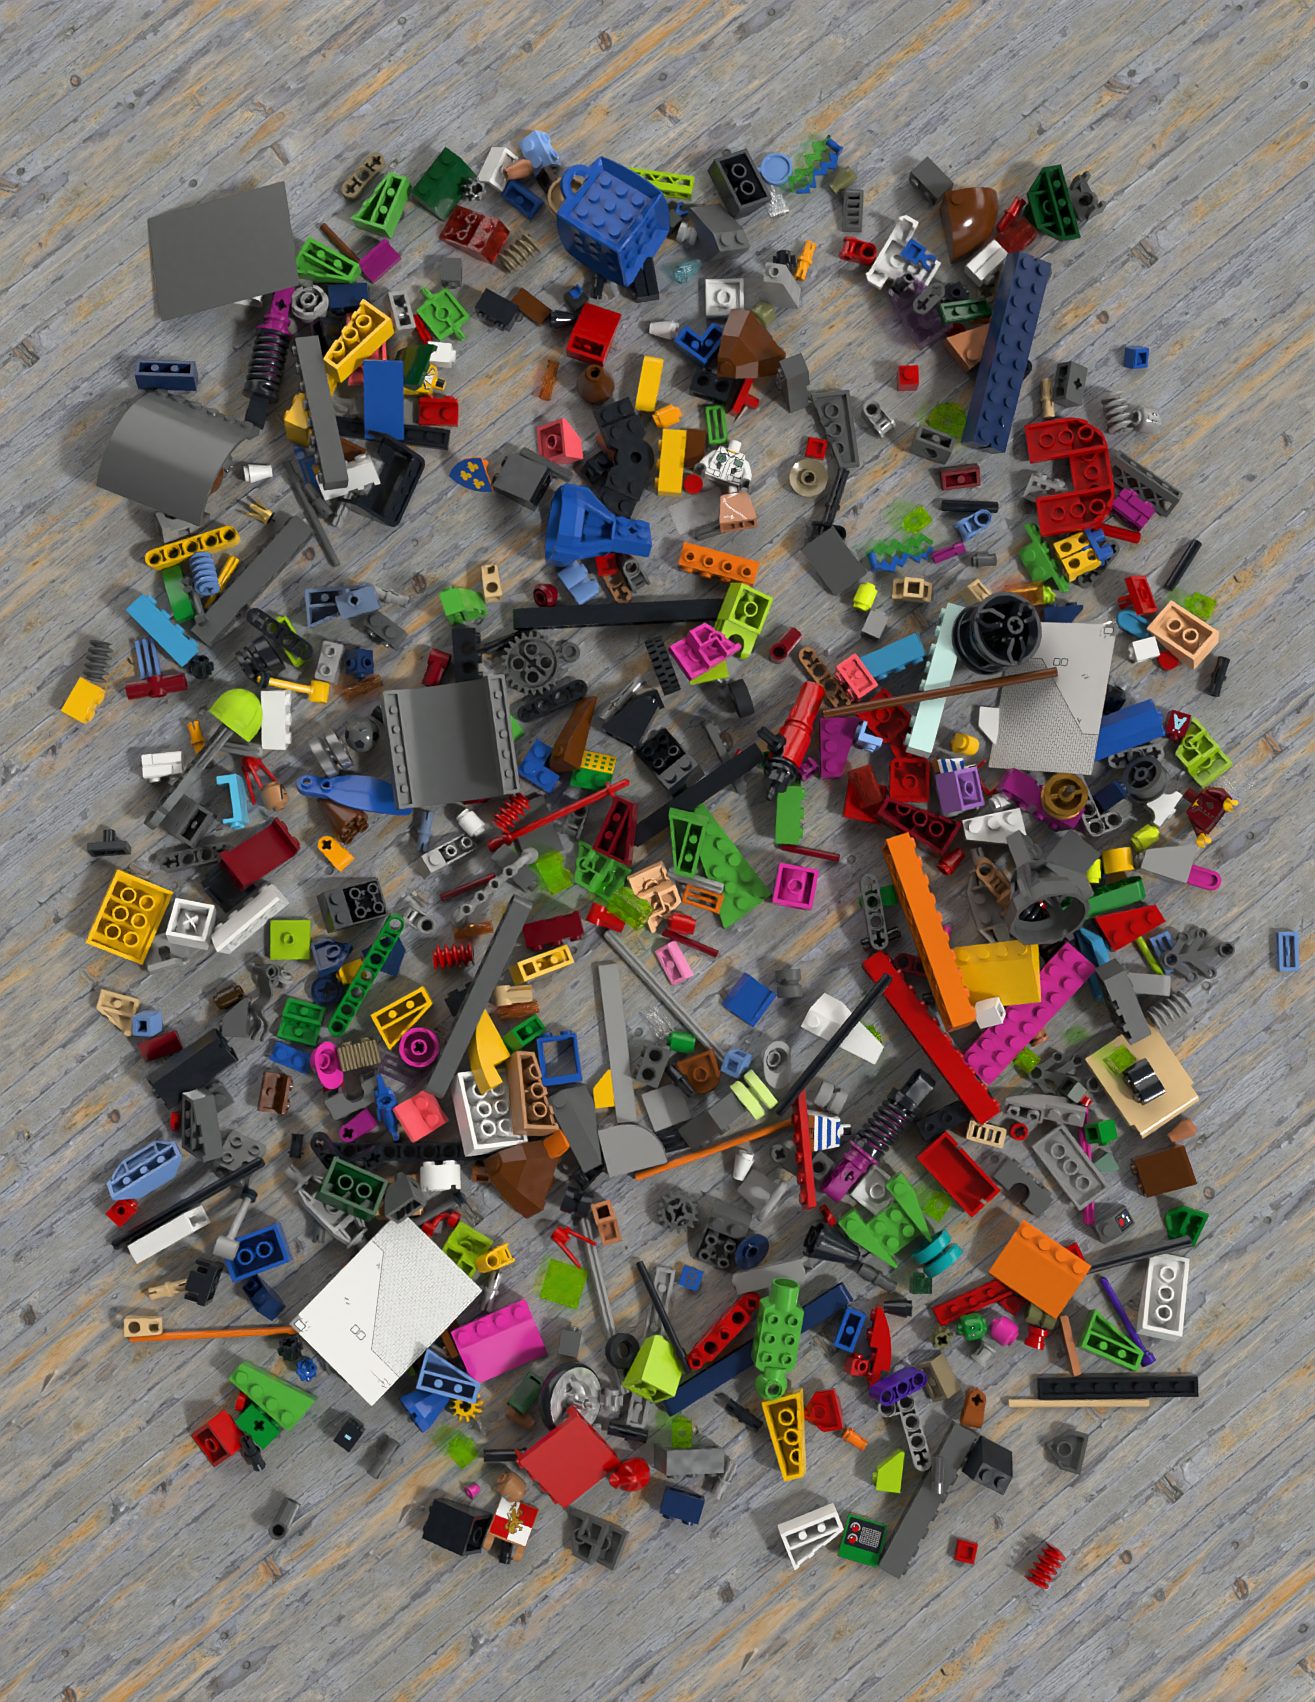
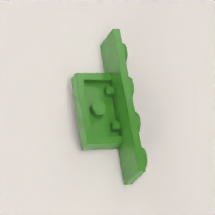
M1033 522L1025 524L1024 527L1033 543L1017 553L1034 584L1038 586L1053 577L1061 593L1068 592L1070 590V583L1067 577L1060 572L1058 561L1051 556L1050 546L1041 538L1039 527L1036 524L1034 525Z

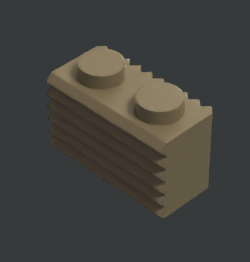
M372 1037L360 1039L361 1043L354 1045L352 1041L342 1043L341 1048L337 1049L342 1072L382 1063L378 1040H372Z

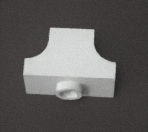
M1175 791L1170 795L1163 794L1158 799L1145 803L1142 807L1151 815L1149 824L1158 828L1166 818L1170 819L1176 811L1174 807L1183 795Z

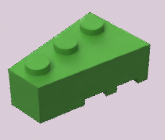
M308 237L296 257L298 277L300 279L332 285L356 283L362 273L358 263L311 237Z
M452 586L443 589V592L439 593L451 627L488 615L482 593L458 587L454 588Z
M795 778V781L788 785L786 792L777 793L774 839L777 844H799V838H803V827H800V819H804V808L801 807V800H805V788H802L800 778Z
M670 807L669 820L674 874L694 878L708 824V816Z

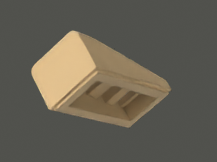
M968 1119L964 1139L1003 1149L1007 1129L984 1124L981 1127L978 1126L976 1137H973L974 1127L977 1123L974 1120ZM982 1127H985L983 1139H980ZM992 1129L991 1140L988 1141L989 1130ZM1000 1131L999 1141L995 1143L996 1133Z

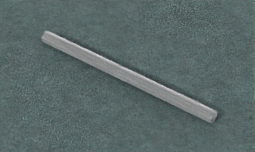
M612 929L604 933L606 940L707 1050H714L718 1062L722 1065L725 1053L614 931Z
M589 1217L586 1220L579 1219L582 1235L595 1242ZM584 1241L605 1335L608 1341L611 1336L617 1333L596 1246ZM618 1346L617 1354L622 1359L620 1346ZM613 1367L619 1393H629V1390L621 1387L626 1377L625 1369Z

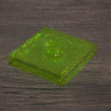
M551 1258L539 1298L577 1309L589 1270L584 1268L578 1269L577 1266Z

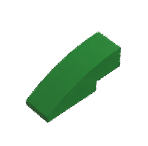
M178 564L162 570L167 595L176 622L180 624L195 619L196 611L190 592L185 593L182 590L185 586L180 583V580L185 578L181 565Z

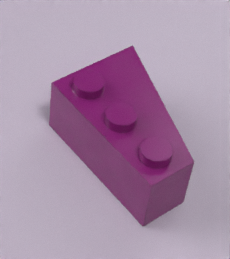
M820 718V779H840L860 718Z

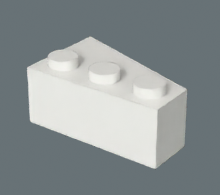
M361 454L356 456L354 461L349 463L345 461L349 478L347 488L324 490L323 484H319L317 474L316 480L324 499L329 500L348 494V491L356 488L362 490L365 488L364 485L372 482L375 485L381 484L371 455Z
M269 685L266 689L261 690V707L263 710L261 724L262 749L286 750L292 742V733L289 732L292 721L290 713L291 690Z
M1020 808L960 821L962 822L960 829L964 842L1008 846L1007 836L1018 830L1026 835Z
M834 1503L778 1525L794 1570L799 1568V1565L808 1557L811 1558L814 1552L821 1546H825L844 1530Z

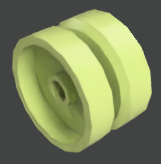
M751 1069L744 1075V1080L749 1085L748 1088L738 1080L730 1088L737 1095V1098L747 1112L750 1111L754 1118L758 1120L765 1115L764 1109L759 1104L761 1101L769 1109L776 1106L778 1101Z

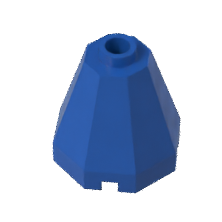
M420 1389L406 1393L399 1398L403 1408L408 1412L411 1420L422 1433L431 1427L450 1400L446 1396Z

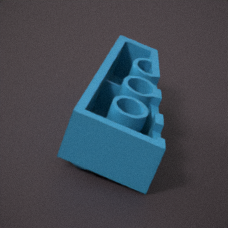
M142 594L126 611L183 667L200 651L197 648L199 644L192 637L188 639L183 634L185 630L178 623L174 625L169 620L171 616L165 609L160 610L155 605L157 601L150 594L147 596Z
M914 633L859 659L872 677L880 681L888 677L887 674L892 672L898 673L906 669V666L916 665L929 656L920 636Z

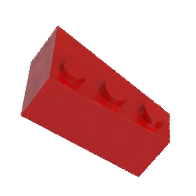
M1156 904L1090 919L1103 938V941L1107 942L1110 952L1121 949L1166 922Z

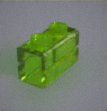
M555 848L539 855L535 862L551 895L573 885L571 880L574 879L570 869L565 870L562 864L565 862L563 855L560 851L556 852Z
M624 886L615 890L606 906L607 910L636 931L647 924L649 917L654 911V908L649 905L647 900L639 898L631 888Z

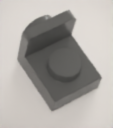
M214 1081L205 1087L207 1091L214 1094L217 1113L235 1102L223 1082L216 1084Z

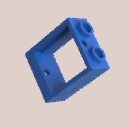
M572 1030L561 1031V1036L554 1037L552 1033L540 1034L541 1038L537 1039L543 1086L583 1081L577 1033L572 1034ZM572 1039L576 1074L548 1077L543 1043Z

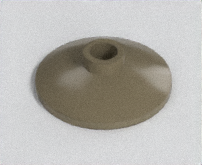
M803 459L792 467L789 474V482L792 489L800 496L814 497L825 489L828 482V473L824 465L819 461ZM805 477H810L812 481L807 483Z

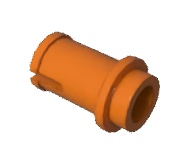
M847 1427L841 1435V1438L844 1439L843 1442H849L860 1451L864 1450L868 1442L867 1439L854 1432L853 1428Z

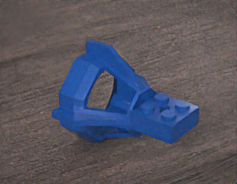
M565 483L555 491L554 497L551 499L544 546L546 565L561 568L569 566L578 559L602 555L607 556L610 551L649 557L652 548L649 522L615 517V514L611 513L592 491L585 486Z

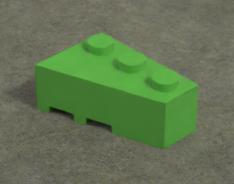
M389 172L374 189L375 192L369 200L364 201L363 207L359 212L350 218L358 229L391 239L411 193L410 191L413 188L408 178Z
M1096 1309L1089 1310L1076 1348L1130 1372H1137L1144 1352L1119 1332L1111 1322H1108L1100 1315Z

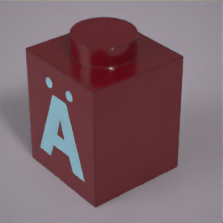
M1176 710L1169 711L1163 727L1165 736H1167L1166 739L1177 742L1185 738L1191 715Z

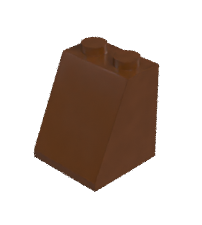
M1172 1144L1130 1158V1170L1133 1175H1136L1138 1183H1136L1137 1190L1144 1197L1148 1198L1197 1184L1184 1145Z

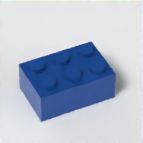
M280 1222L235 1238L240 1244L234 1260L231 1261L224 1258L233 1283L293 1260Z

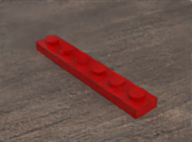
M804 1089L791 1105L793 1110L791 1123L794 1125L795 1131L793 1143L796 1145L797 1152L795 1154V1163L798 1165L799 1203L802 1205V1210H811L816 1207Z

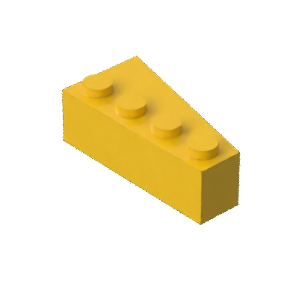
M362 299L357 312L354 311L351 321L347 327L344 326L341 336L338 340H335L323 358L327 373L342 383L363 363L364 359L371 356L394 334L391 318Z
M326 371L332 397L339 381L330 376ZM299 393V395L296 394L294 396L293 406L285 412L283 421H285L287 439L308 448L311 429H308L306 424L308 413L303 410L302 400L305 399L304 394Z

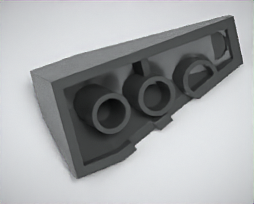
M586 1085L564 1089L548 1097L549 1105L552 1106L554 1115L583 1172L586 1173L601 1165L602 1159L597 1132L595 1104Z

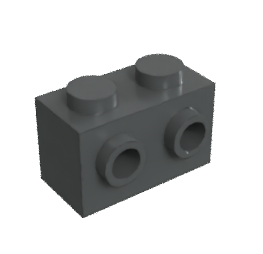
M378 610L372 611L363 622L366 628L364 631L372 637L378 636L382 639L380 643L388 649L392 647L397 650L408 636L405 630Z

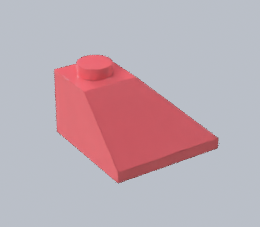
M565 418L536 428L539 455L558 465L570 464L583 459L581 439Z

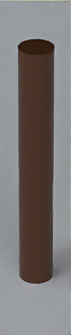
M326 223L320 226V229L350 260L356 263L360 261L354 252Z

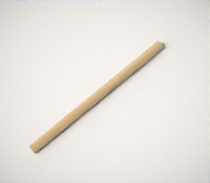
M1008 1399V1407H1149V1399Z

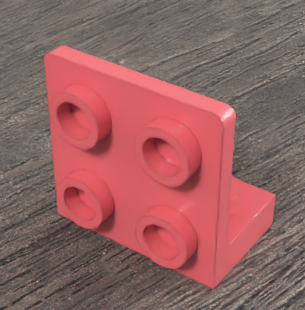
M856 653L835 668L834 677L840 686L842 684L845 686L846 694L851 701L860 702L864 695L878 686V683Z
M424 1091L419 1092L392 1109L412 1143L449 1121L435 1096Z

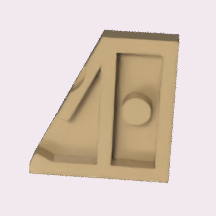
M101 989L96 1009L122 1030L126 1036H131L133 1030L132 1016L138 1013L141 999Z

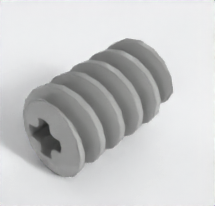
M1124 391L1110 393L1101 400V404L1105 405L1103 411L1107 412L1105 414V419L1108 420L1106 424L1108 427H1111L1108 430L1109 434L1119 435L1133 430V428H1127V425L1132 423V420H1125L1126 417L1130 416V413L1123 412L1128 408V405L1121 404L1126 401V398H1120Z
M1178 990L1177 996L1175 994L1170 995V999H1163V1003L1158 1002L1156 1004L1157 1008L1151 1006L1150 1012L1148 1010L1146 1012L1153 1025L1162 1030L1161 1023L1169 1026L1168 1019L1176 1022L1174 1015L1182 1018L1181 1011L1188 1015V1007L1192 1008L1186 995L1181 990Z

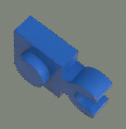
M913 239L909 240L899 256L915 267L920 263L925 271H929L931 268L926 264V261L936 262V257L931 254L926 255L927 248Z

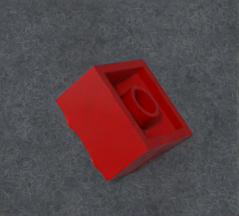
M225 1409L191 1434V1437L213 1467H216L242 1447L239 1439L242 1436L245 1438V1434L239 1430L232 1416Z

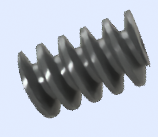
M90 640L89 643L94 647L88 648L92 655L86 656V659L91 662L84 664L89 669L83 670L82 673L87 676L84 679L106 683L107 680L103 679L102 676L108 675V672L103 669L110 667L105 661L112 660L107 655V653L114 652V650L109 648V645L112 644L99 640Z

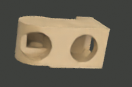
M497 564L481 566L485 602L503 601Z
M130 1315L124 1318V1337L149 1336L163 1333L162 1316Z

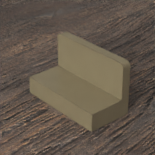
M940 1353L932 1360L921 1362L916 1366L917 1369L925 1372L927 1375L925 1386L933 1403L946 1400L960 1390V1386L944 1353Z

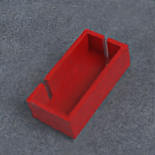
M944 1131L924 1147L915 1158L966 1214L972 1218L985 1206L980 1202L981 1199L988 1203L1001 1190L963 1148L958 1146L959 1144L951 1135Z

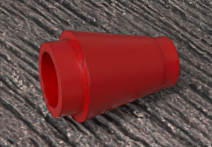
M957 848L938 860L939 863L936 865L938 870L945 876L952 875L965 857V853Z

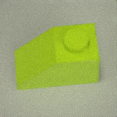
M898 1448L876 1466V1472H872L871 1484H874L876 1490L900 1493L905 1453L903 1449Z

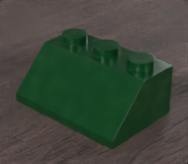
M445 147L410 191L412 199L444 222L463 198L464 189H462L461 185L466 184V178L473 180L474 177L478 176L461 157Z
M334 1156L314 1199L369 1223L376 1216L389 1180Z

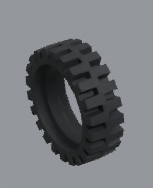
M661 635L645 641V646L664 696L681 690Z

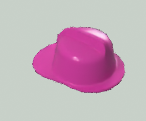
M323 1042L317 1049L313 1050L309 1064L311 1069L318 1074V1078L324 1087L336 1089L341 1085L344 1076L339 1062L337 1047L331 1042Z

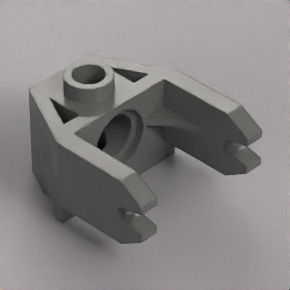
M1085 171L1082 175L1078 174L1068 188L1076 221L1080 222L1102 213L1106 207V203L1103 200L1098 204L1096 193L1091 191L1087 183L1091 176L1089 171ZM1079 201H1085L1087 206L1081 205Z

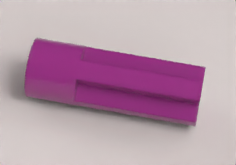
M960 541L931 553V558L934 564L966 552L963 542Z

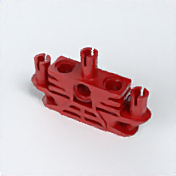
M754 1291L747 1292L738 1298L707 1329L687 1356L691 1369H699L707 1361L711 1362L751 1320V1314L759 1307L761 1298L758 1293ZM735 1312L743 1314L740 1319L732 1318ZM707 1342H713L715 1344L714 1347L710 1349L706 1348L704 1345Z

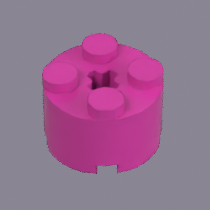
M423 1027L408 1030L402 1036L399 1045L402 1059L414 1067L431 1065L435 1062L441 1049V1042L437 1034ZM417 1043L425 1045L423 1052L416 1051Z

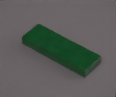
M987 297L942 303L936 306L942 325L985 319L992 316Z

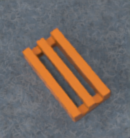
M686 884L681 902L719 914L725 895ZM693 889L718 897V901L689 892V890ZM687 896H691L715 904L716 907L713 908L692 900H688Z

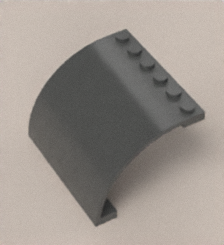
M161 388L156 389L137 400L118 423L104 452L96 486L200 527L210 521V514L204 511L213 484L224 463L236 447L245 439L251 440L259 436L260 428L253 426L251 422L240 421L233 415H225L217 409L204 407L199 402L188 401L181 395L170 394L167 390Z
M504 674L487 675L482 679L453 684L379 692L395 810L521 793Z

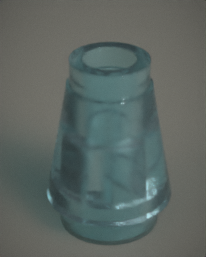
M696 258L676 266L673 275L677 282L680 284L687 283L703 268L702 263Z

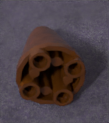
M592 364L584 369L577 379V392L585 402L592 405H602L611 398L615 390L612 374L607 369L596 364Z
M329 798L317 799L318 806L334 837L340 843L350 844L359 832L363 833L369 827L367 823L368 815L364 811L339 805Z

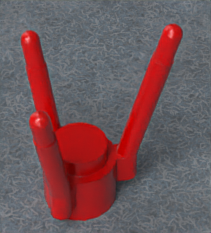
M245 756L240 760L243 765L241 769L245 776L252 805H255L256 801L249 774L253 775L260 789L263 786L256 773L260 769L259 766L273 782L277 781V779L263 764L261 758L256 759L255 757Z
M559 1226L550 1238L560 1246L570 1260L580 1269L581 1265L578 1263V1260L565 1246L571 1239L569 1234L593 1246H596L597 1243L571 1230L568 1226L564 1229Z

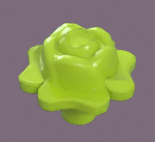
M1041 585L1038 588H1034L1033 598L1036 599L1037 603L1041 605L1054 603L1056 594L1051 591L1049 586Z

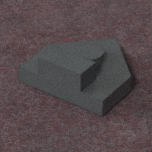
M1068 1429L1045 1443L1061 1470L1078 1475L1081 1474L1089 1434Z

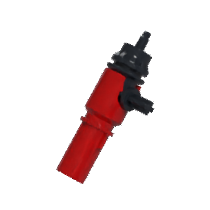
M808 681L803 683L788 718L785 719L784 726L780 727L778 734L774 735L765 726H762L757 731L758 736L768 744L767 749L771 751L763 769L765 776L762 781L763 785L769 789L766 797L768 801H772L776 792H786L788 785L792 784L798 775L799 768L811 741L812 725L826 693L825 689L815 682Z

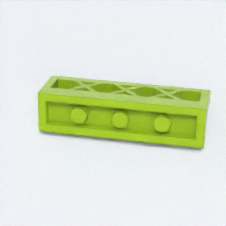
M627 167L642 177L644 175L650 176L652 180L648 181L662 191L665 197L692 200L694 176ZM663 178L669 179L671 183L659 181ZM687 181L690 182V186L680 185L679 183Z

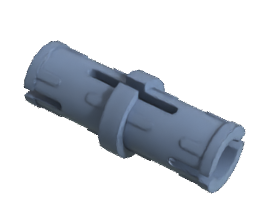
M421 812L420 828L417 829L419 835L416 851L421 852L422 844H424L423 852H428L429 839L433 832L431 831L434 813L428 812V819L426 820L427 812Z

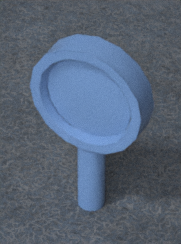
M774 152L768 154L763 159L761 167H757L765 183L778 187L790 180L793 165L788 156L783 153Z

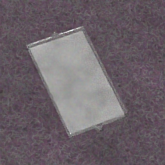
M720 485L666 506L671 517V523L674 524L678 536L720 519V496L723 495Z

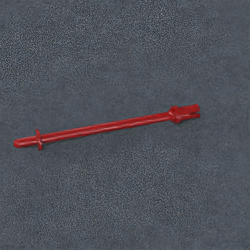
M623 779L613 785L608 781L606 782V788L509 834L502 832L500 836L486 841L487 846L491 852H494L504 843L510 846L514 839L607 795L615 798V792L627 787L629 780Z

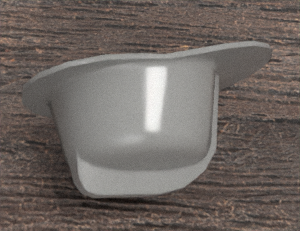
M774 1041L761 1052L760 1063L764 1068V1076L768 1085L780 1089L785 1087L791 1078L790 1048L785 1042Z

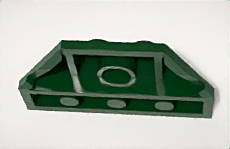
M1061 164L1043 167L1026 193L1036 230L1060 242L1080 239L1081 236Z

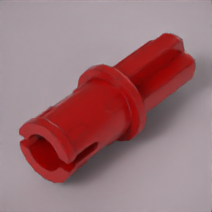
M1016 196L1010 207L1004 210L1005 214L996 225L998 232L1004 234L1012 222L1017 220V215L1026 204L1023 198L1019 200L1020 197Z

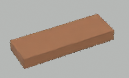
M1060 1313L1057 1318L1070 1373L1073 1376L1081 1375L1068 1315Z

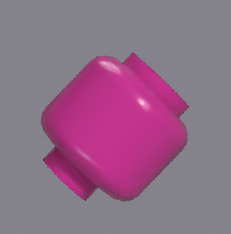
M1006 1316L1000 1319L996 1317L989 1325L991 1328L989 1332L990 1337L1001 1346H1010L1019 1335L1017 1332L1018 1326Z

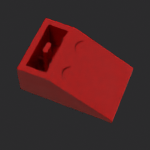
M585 302L566 348L567 357L591 365L596 364L604 368L622 314Z

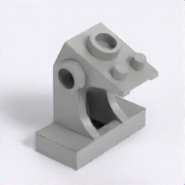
M163 512L155 513L157 534L163 546L194 535L202 527L178 518L168 519Z

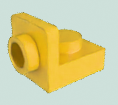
M362 958L342 965L340 970L336 971L338 981L343 982V985L350 984L362 963ZM366 970L362 971V977L367 978L368 975Z

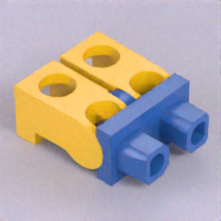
M1089 528L1084 530V532L1053 543V552L1069 582L1087 571L1105 565V560L1113 556V550L1109 544L1103 547L1098 545V543L1105 540V535L1101 528L1092 532Z

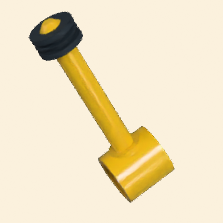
M260 672L257 677V687L266 689L269 685L307 693L308 701L327 704L329 683L312 680L310 685L307 686L270 678V674Z

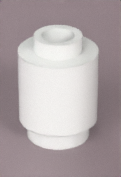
M468 808L456 818L460 827L470 837L475 836L477 838L485 831L483 828L485 823Z

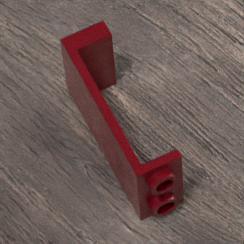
M276 817L271 825L231 851L227 852L225 850L220 853L217 861L241 892L297 855L300 850V843L296 837H292L288 832L287 825Z

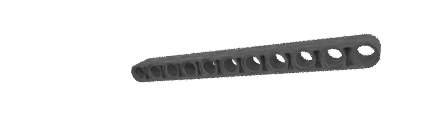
M515 894L511 897L425 1081L424 1092L441 1099L444 1097L526 922L533 902Z

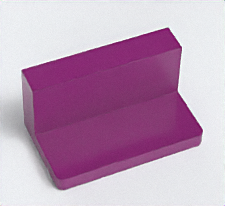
M384 238L358 264L362 273L374 284L401 260V256L390 246L389 240Z

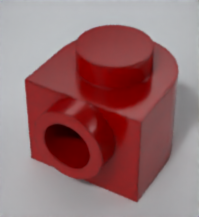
M853 1352L851 1355H846L843 1371L850 1375L867 1377L870 1361L864 1359L863 1354Z

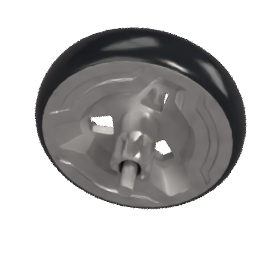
M566 1362L554 1368L544 1380L539 1394L538 1406L541 1420L550 1432L569 1418L567 1411L562 1416L564 1407L567 1409L573 1405L591 1426L598 1417L601 1408L599 1399L600 1394H602V1388L598 1376L589 1366L580 1362ZM566 1384H569L570 1387L568 1391H566Z

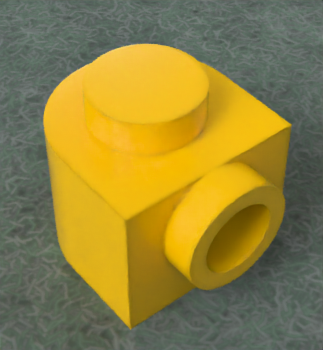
M955 733V738L951 740L952 752L962 756H972L977 752L979 742L973 736Z

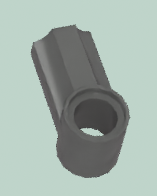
M287 1497L284 1498L268 1530L272 1539L281 1540L289 1532V1528L301 1505L297 1501ZM279 1524L284 1528L283 1534L275 1532V1525Z

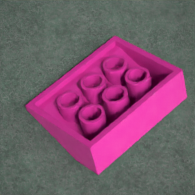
M525 1298L451 1329L452 1337L469 1376L479 1383L547 1354Z

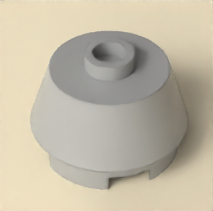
M316 285L304 289L301 286L293 292L290 307L296 317L303 323L310 325V322L316 318L326 317L329 299L326 293Z

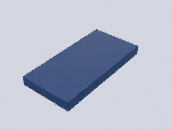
M364 359L365 438L375 439L368 434V431L372 430L389 434L397 440H404L403 361Z

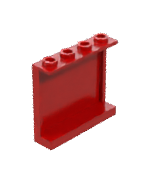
M573 1405L566 1409L569 1418L524 1453H521L517 1448L514 1449L518 1457L515 1460L520 1468H526L529 1477L533 1481H538L541 1490L544 1493L548 1491L549 1497L554 1504L559 1503L563 1508L567 1507L621 1465L616 1452Z

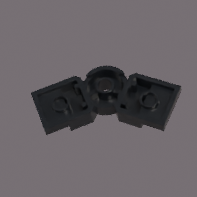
M627 397L592 412L606 447L615 451V466L607 469L596 497L611 513L618 517L630 519L646 485L643 476L653 467L654 452L651 446L643 440L646 433L639 414L636 415L630 398ZM631 454H634L636 456V463H633L631 461Z

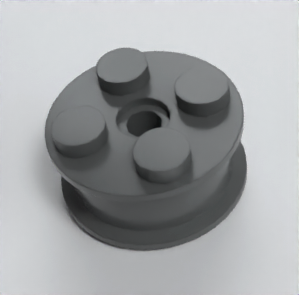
M1142 756L1133 760L1125 768L1122 775V783L1134 800L1141 803H1150L1162 796L1170 785V775L1157 758Z

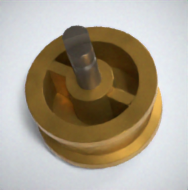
M1059 773L1051 777L1044 785L1040 796L1041 804L1045 812L1051 817L1059 820L1071 819L1085 807L1088 800V790L1085 783L1078 776L1070 773Z

